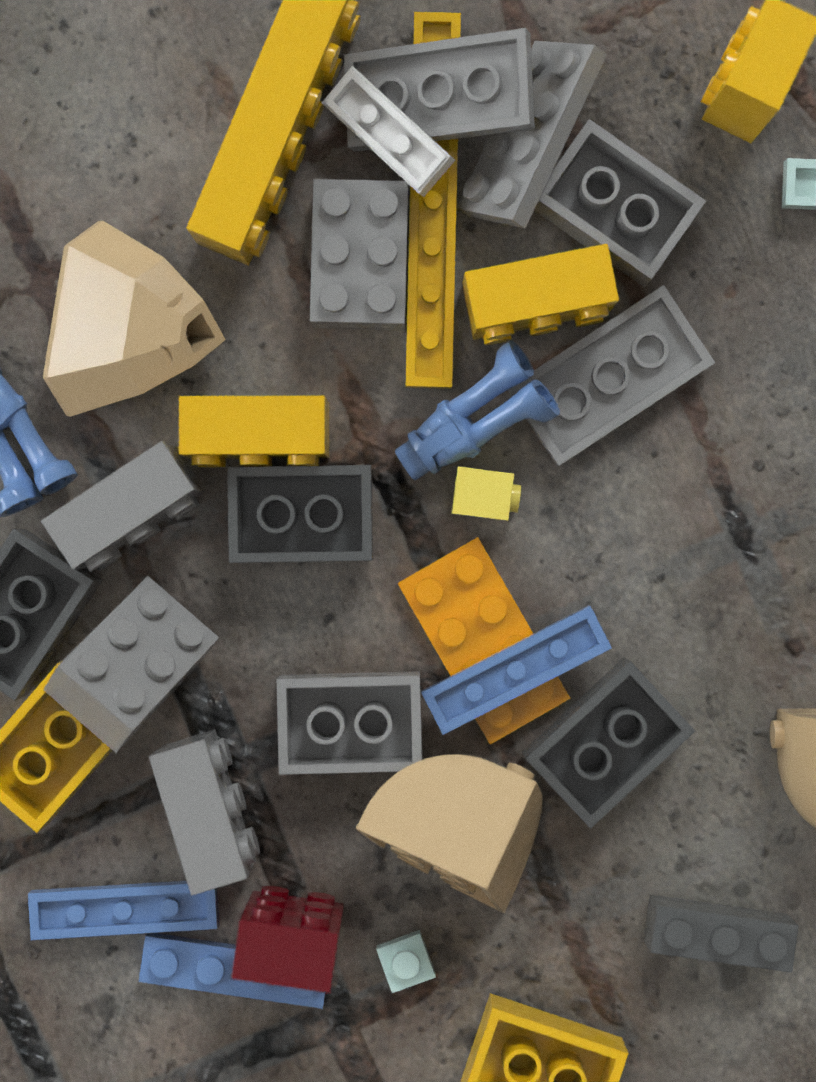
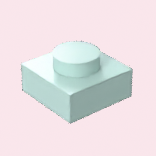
M787 158L784 161L782 208L816 210V159Z
M420 930L376 946L392 993L436 978V973Z

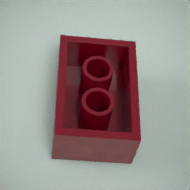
M262 886L261 892L253 891L239 920L231 979L330 993L337 958L344 903L335 902V896L319 892H310L307 898L289 896L288 889L277 886Z

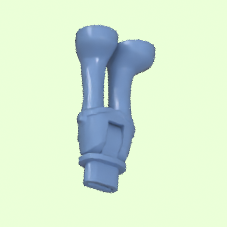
M509 340L498 349L494 367L484 378L451 401L443 400L441 403H438L436 411L417 430L408 433L409 440L395 449L398 459L413 480L419 479L429 471L436 474L441 470V467L453 464L465 457L475 458L481 452V447L517 422L533 419L544 423L560 414L557 402L542 382L535 379L522 387L514 396L477 422H472L471 414L503 392L534 375L529 359L514 341Z
M1 369L0 475L4 488L0 491V517H6L43 500L42 494L49 495L63 489L78 474L68 460H58L48 449L26 411V401L23 396L16 393L9 382L2 376ZM7 427H10L33 469L35 483L29 477L11 448L3 432Z

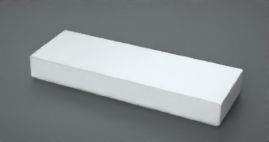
M353 66L322 102L325 107L423 197L455 161L452 156Z

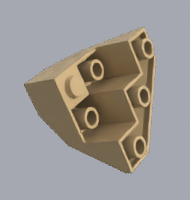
M104 221L96 222L64 246L43 379L66 416L78 415L141 395L193 367L226 340L205 301L163 256Z

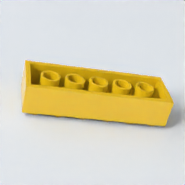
M282 1L186 227L198 245L249 266L253 255L256 257L262 255L270 235V231L265 230L271 212L279 214L288 193V188L283 187L289 170L295 172L298 170L304 157L306 145L302 144V140L307 127L315 129L323 112L324 105L320 99L326 84L333 86L339 75L343 59L338 58L344 41L351 43L358 30L361 16L357 15L358 1Z

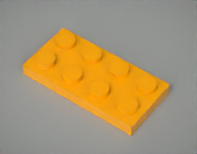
M478 537L397 583L450 676L533 634ZM557 676L475 718L491 745L571 698Z

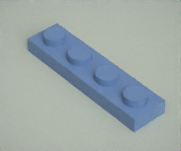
M588 605L422 690L421 693L444 735L612 649L591 606Z
M187 881L31 890L28 893L31 940L218 929L217 888L191 896Z
M147 933L145 935L139 982L323 1009L325 992L231 979L235 944L159 933Z

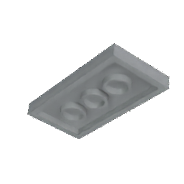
M526 28L344 54L345 74L352 66L356 68L434 141L535 129L531 35ZM347 127L349 149L354 152L371 150Z
M534 41L531 48L535 129L490 134L483 145V152L471 177L464 185L463 194L456 209L468 217L526 228L607 56L606 53L595 45Z
M663 285L535 369L533 376L507 391L512 397L522 387L535 379L542 382L557 402L560 414L544 423L533 419L526 420L558 467L713 365L715 361Z

